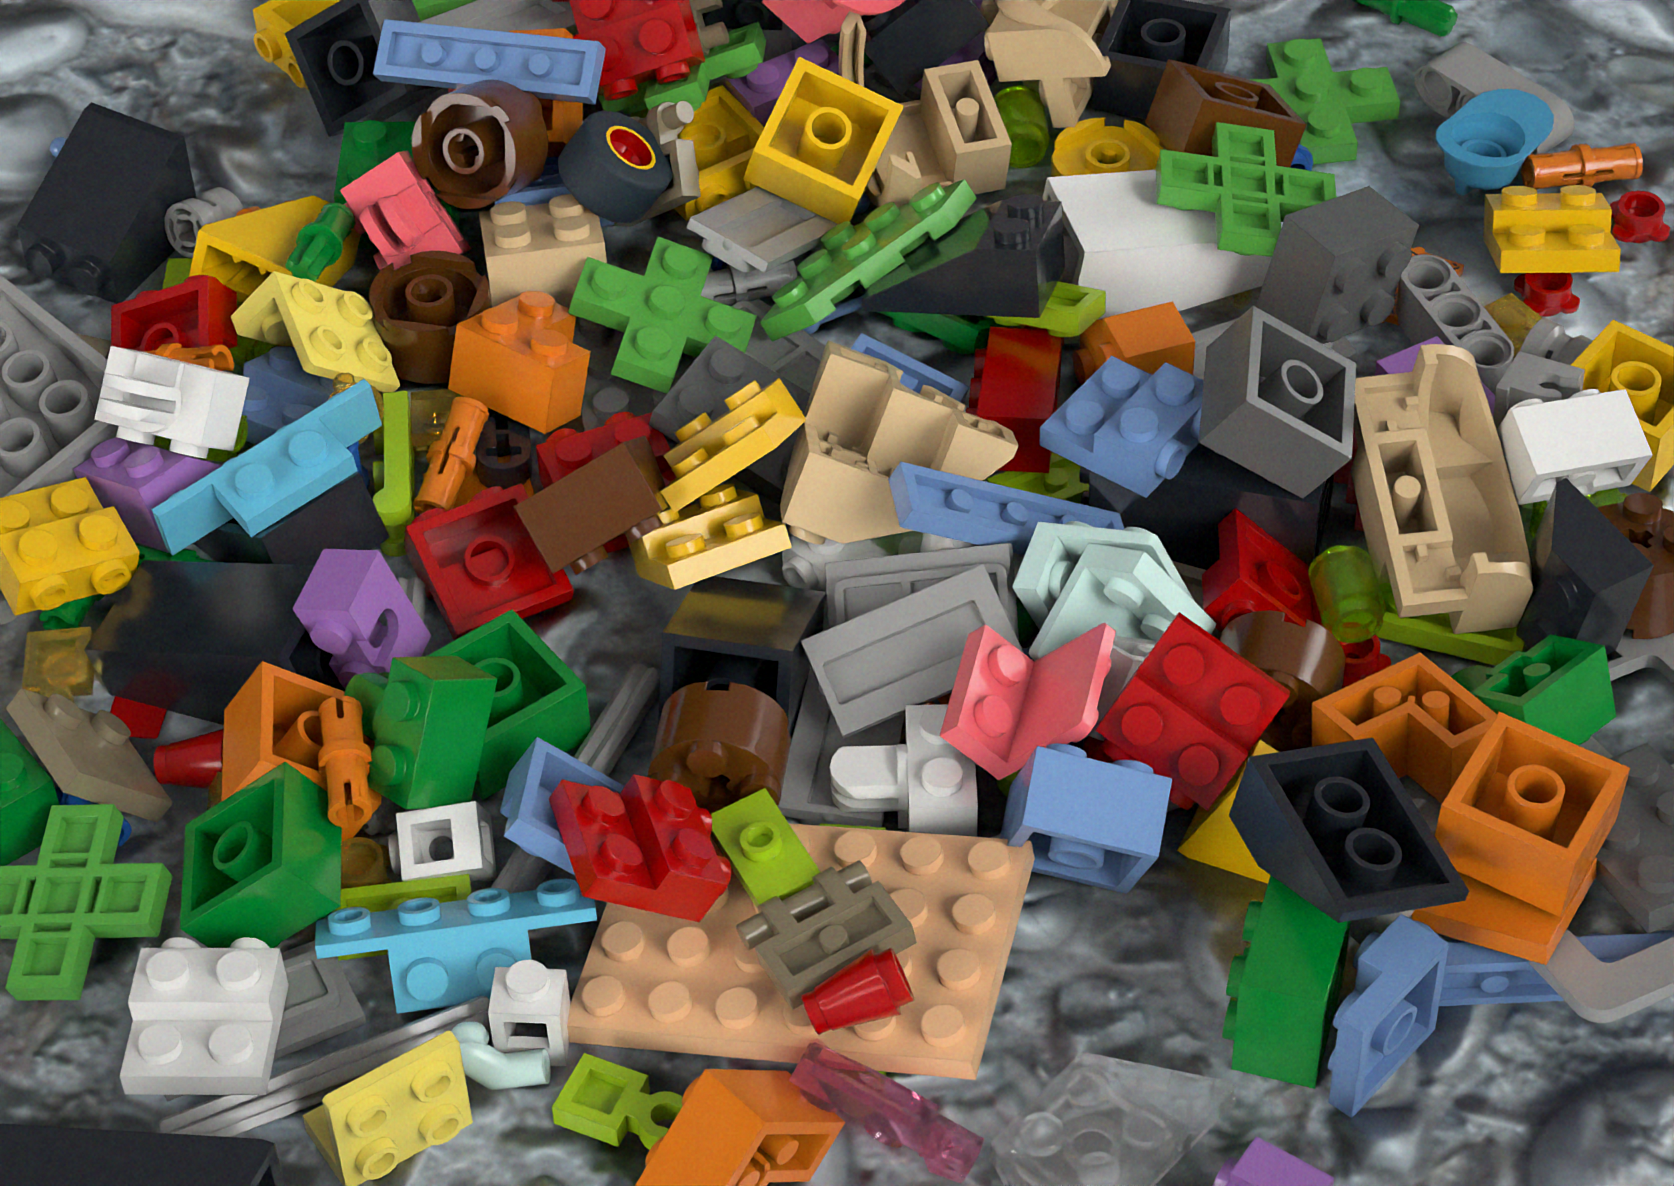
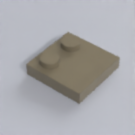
M23 688L20 689L6 707L63 793L98 804H114L119 811L157 823L173 804L170 797L128 738L131 732L127 725L112 713L99 710L95 714L78 708L72 701L62 695L54 693L50 697H46Z

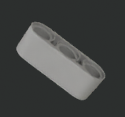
M1467 42L1458 43L1420 67L1414 76L1415 88L1421 100L1429 108L1447 119L1453 116L1468 101L1483 92L1496 89H1517L1536 95L1548 104L1554 115V124L1548 138L1532 152L1533 154H1545L1569 138L1575 129L1572 112L1562 99Z
M1421 254L1412 256L1409 264L1402 272L1398 284L1395 311L1398 316V324L1414 345L1438 336L1445 345H1454L1469 351L1475 359L1480 380L1495 395L1496 386L1513 361L1514 346L1511 340L1448 262L1435 255Z

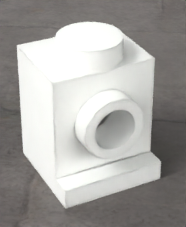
M476 801L396 813L398 834L390 835L389 855L395 875H402L403 881L469 874L470 881L482 880L487 882L497 879L491 815ZM452 841L453 857L447 860L436 861L435 851L437 847L443 842Z
M535 960L518 961L511 967H495L488 1009L493 1048L501 1053L545 1048L548 1052L550 1066H566L569 1049L567 1023L571 1003L566 970L546 969L542 963ZM516 1023L546 1024L548 1037L514 1036Z

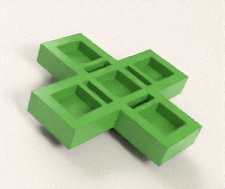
M759 22L729 31V43L711 48L708 55L704 56L706 62L689 67L691 74L684 79L662 84L657 82V78L637 84L638 92L636 94L618 100L607 101L604 96L597 95L603 110L612 112L623 110L625 114H632L645 108L650 110L663 102L675 104L679 101H686L692 106L693 111H696L701 106V103L706 101L710 80L724 75L729 79L743 77L753 72L758 67V64L763 62L767 41Z
M1321 38L1293 39L1286 42L1267 43L1266 64L1271 79H1250L1270 85L1307 124L1300 140V145L1306 147L1311 152L1313 165L1356 160L1358 142L1351 124L1398 119L1400 100L1388 68L1365 67L1350 71L1333 72Z
M1216 122L1212 137V156L1160 149L1156 164L1157 204L1173 206L1180 210L1195 209L1215 212L1217 249L1232 251L1244 256L1260 255L1272 257L1281 231V222L1284 221L1285 215L1337 197L1335 174L1276 165L1274 130Z
M657 237L644 276L587 257L568 310L569 314L624 332L611 375L666 394L670 390L681 354L685 353L697 358L715 335L745 353L757 315L702 297L701 293L713 255L661 237Z
M114 804L52 805L37 865L0 866V939H18L5 988L17 1001L80 1000L95 938L159 937L173 876L163 863L113 864L124 821V816Z

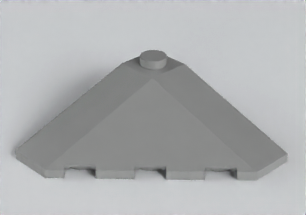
M1 274L0 498L77 479L73 469L91 458V451L97 445L106 440L116 438L118 425L94 420L108 359ZM156 435L154 446H158L166 438Z

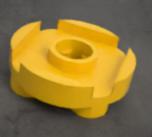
M1106 117L1085 119L1077 122L1075 127L1064 129L1055 140V148L1051 156V177L1156 170L1160 149H1163V147L1159 145L1160 139L1152 130L1135 121L1124 119V128L1118 126H1105Z

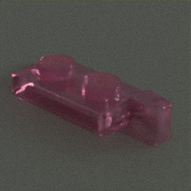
M818 1038L815 1041L811 1039L789 1079L791 1083L801 1088L802 1096L814 1106L833 1113L838 1112L839 1109L864 1122V1128L867 1133L879 1142L894 1148H901L903 1145L918 1152L920 1157H924L929 1172L962 1184L970 1172L982 1148L984 1138L937 1113L939 1105L876 1070L831 1050Z

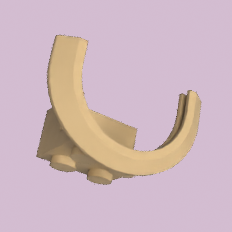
M849 11L841 25L838 63L839 76L864 87L863 66L866 29L861 15ZM974 60L924 69L920 100L899 103L904 107L865 190L871 202L878 208L889 202H894L897 207L907 204L917 192L936 182H939L942 188L965 179L974 194L1005 189L1012 144L979 61Z

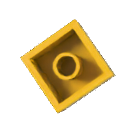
M799 57L753 149L743 180L834 223L840 224L845 221H851L904 106Z
M1613 319L1577 357L1571 366L1585 369L1583 390L1597 389L1600 393L1626 389L1653 454L1631 484L1651 492L1674 465V347Z

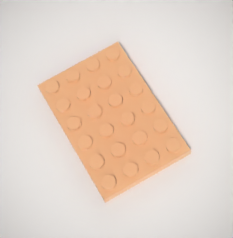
M789 823L821 872L830 867L839 871L860 860L866 867L872 884L879 881L912 924L917 943L896 954L915 1001L900 1007L901 1015L834 1031L829 1030L818 1035L808 1017L804 1004L792 1010L760 965L755 947L748 950L742 942L736 925L758 914V909L732 868L730 882L726 891L718 897L700 923L607 902L570 1003L567 1023L569 1043L976 1080L1035 860L1032 843L1027 840L1022 847L1007 846L1008 839ZM710 835V839L714 846L716 855L723 856V854L721 853L718 846L716 845V843Z

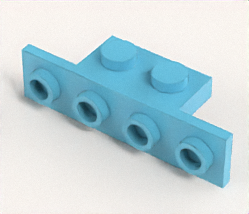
M363 379L345 391L335 394L324 404L293 423L283 426L272 436L238 457L226 461L220 468L186 489L174 493L166 501L153 508L152 512L166 549L173 556L233 518L250 537H253L357 472L354 457L347 447L382 426L371 385Z
M554 879L540 884L536 890L510 894L507 890L500 888L482 889L470 894L466 900L439 903L434 898H416L401 903L397 909L372 913L366 908L350 907L331 913L328 919L316 921L315 950L317 959L387 949L397 1014L449 1007L478 996H487L490 1000L495 967H511L518 961L532 960L528 930L596 921V907L594 899L583 897L578 883L572 879Z

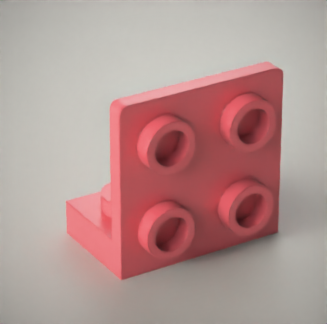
M1102 623L1036 661L1030 659L986 624L971 632L966 640L939 736L998 780L1023 768L1037 746L1046 748L1049 744H1068L1081 741L1092 731L1098 720L1099 712L1097 706L1104 679L1111 668V659L1109 657L1116 631L1108 624Z

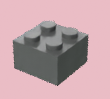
M1370 186L1285 215L1256 307L1321 344L1335 342L1343 336L1369 326L1379 325L1386 320L1393 310L1395 304L1393 297L1402 272L1411 260V247L1419 225Z
M1252 306L1206 347L1198 442L1264 477L1268 481L1304 498L1352 459L1356 363L1259 308Z

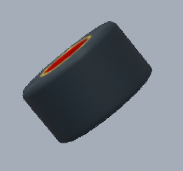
M603 110L589 115L558 157L559 174L566 188L575 199L595 215L617 223L629 224L641 219L667 188L673 175L670 157L664 156L653 133L638 121L619 112Z

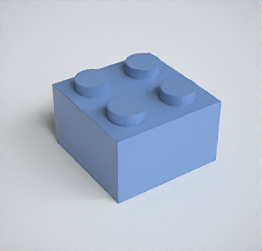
M1057 743L1049 744L1046 748L1037 746L1010 785L1000 839H1008L1007 846L1022 847L1027 840L1031 841L1035 857L1032 867L1033 872L1127 894L1159 857L1172 778L1153 774L1154 770L1152 767L1138 761L1117 760L1110 764L1086 758L1087 754L1084 750L1072 745Z

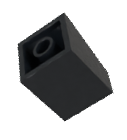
M91 102L84 108L17 225L27 269L41 277L51 278L79 289L87 295L97 296L115 304L124 302L175 251L165 231L164 219L167 210L175 203L196 198L185 137Z
M712 576L695 582L662 632L658 725L665 702L679 689L693 683L708 682L706 691H728L729 683L731 682L755 688L775 700L785 711L789 720L787 729L792 742L811 667L801 641L823 632L825 592Z

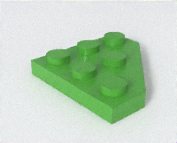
M962 179L942 188L939 182L933 183L917 192L907 204L897 207L894 202H889L870 213L863 223L853 226L850 221H845L825 233L821 238L823 247L797 266V270L800 273L798 277L784 285L773 295L772 299L775 304L759 322L771 341L773 342L818 323L836 310L833 304L846 298L860 284L866 289L905 262L902 256L921 245L928 236L932 240H936L955 227L977 199L966 180Z

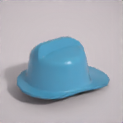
M1496 89L1483 92L1474 97L1453 116L1444 121L1436 130V143L1444 152V165L1447 172L1455 179L1456 193L1464 196L1475 188L1492 190L1509 185L1517 176L1524 160L1548 138L1553 130L1554 115L1548 104L1536 95L1521 90Z

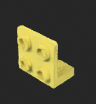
M273 271L230 316L237 335L278 346L294 347L301 366L307 373L353 385L365 379L371 385L372 390L384 393L395 392L400 387V382L392 365L391 354L384 346L375 328L372 318L373 311L364 296L355 292L343 291L315 283L309 279H301Z
M446 1031L328 1093L322 1100L323 1105L302 1115L307 1134L343 1186H358L367 1180L381 1178L391 1172L398 1163L432 1145L448 1142L461 1129L473 1123L459 1041L451 1031Z

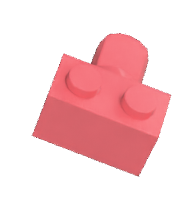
M408 150L397 152L340 190L347 201L343 205L348 207L355 216L356 224L354 230L359 235L367 232L370 241L379 250L373 257L380 271L393 263L394 270L410 264V255L423 251H447L463 255L471 249L427 179L421 177L415 166L414 159Z

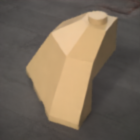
M828 340L805 409L804 416L806 421L800 426L791 454L780 503L782 522L790 525L789 532L794 536L819 545H823L826 538L844 544L914 531L900 527L888 480L900 462L983 481L1013 459L1019 445L1011 430L995 421L985 420L963 412L966 405L939 390L923 385L919 394L900 383L904 371L890 363Z

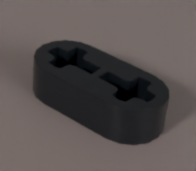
M488 408L489 418L484 424L475 448L479 481L487 488L500 486L503 490L520 483L524 485L532 477L530 428ZM507 424L508 429L496 430V425ZM510 455V462L498 463V457Z

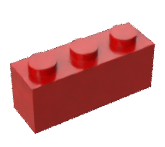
M990 327L987 349H976L974 378H971L969 408L966 407V413L985 420L995 421L1013 432L1019 445L1014 458L999 468L998 471L1050 472L1052 451L1040 446V426L1058 407L1061 381L1062 337L1053 336L1047 330Z

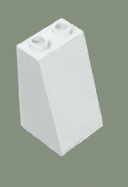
M1156 170L1047 177L1043 201H1062L1065 269L1059 282L1106 291V313L1099 319L1172 301L1177 310L1181 311L1263 286L1272 257L1260 255L1244 256L1232 251L1218 250L1215 212L1195 209L1180 210L1173 206L1157 204ZM1080 335L1064 337V344L1080 342Z

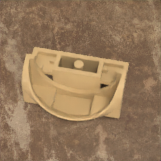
M983 0L980 11L990 25L984 30L985 52L989 60H994L999 82L1023 81L1027 100H1041L1042 105L1049 108L1053 128L1075 127L1093 93L1094 77L1106 76L1111 67L1108 56H1102L1098 47L1119 0Z
M1421 345L1412 372L1356 378L1353 427L1358 449L1350 473L1376 584L1391 583L1399 618L1448 612L1453 634L1517 627L1533 591L1531 581L1532 564L1507 463L1477 371L1475 359L1469 351L1454 345Z

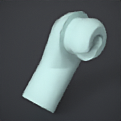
M462 1022L451 1030L460 1044L465 1075L491 1090L549 1084L551 1068L548 1052L545 1048L501 1053L488 1045L489 1032L481 1023Z

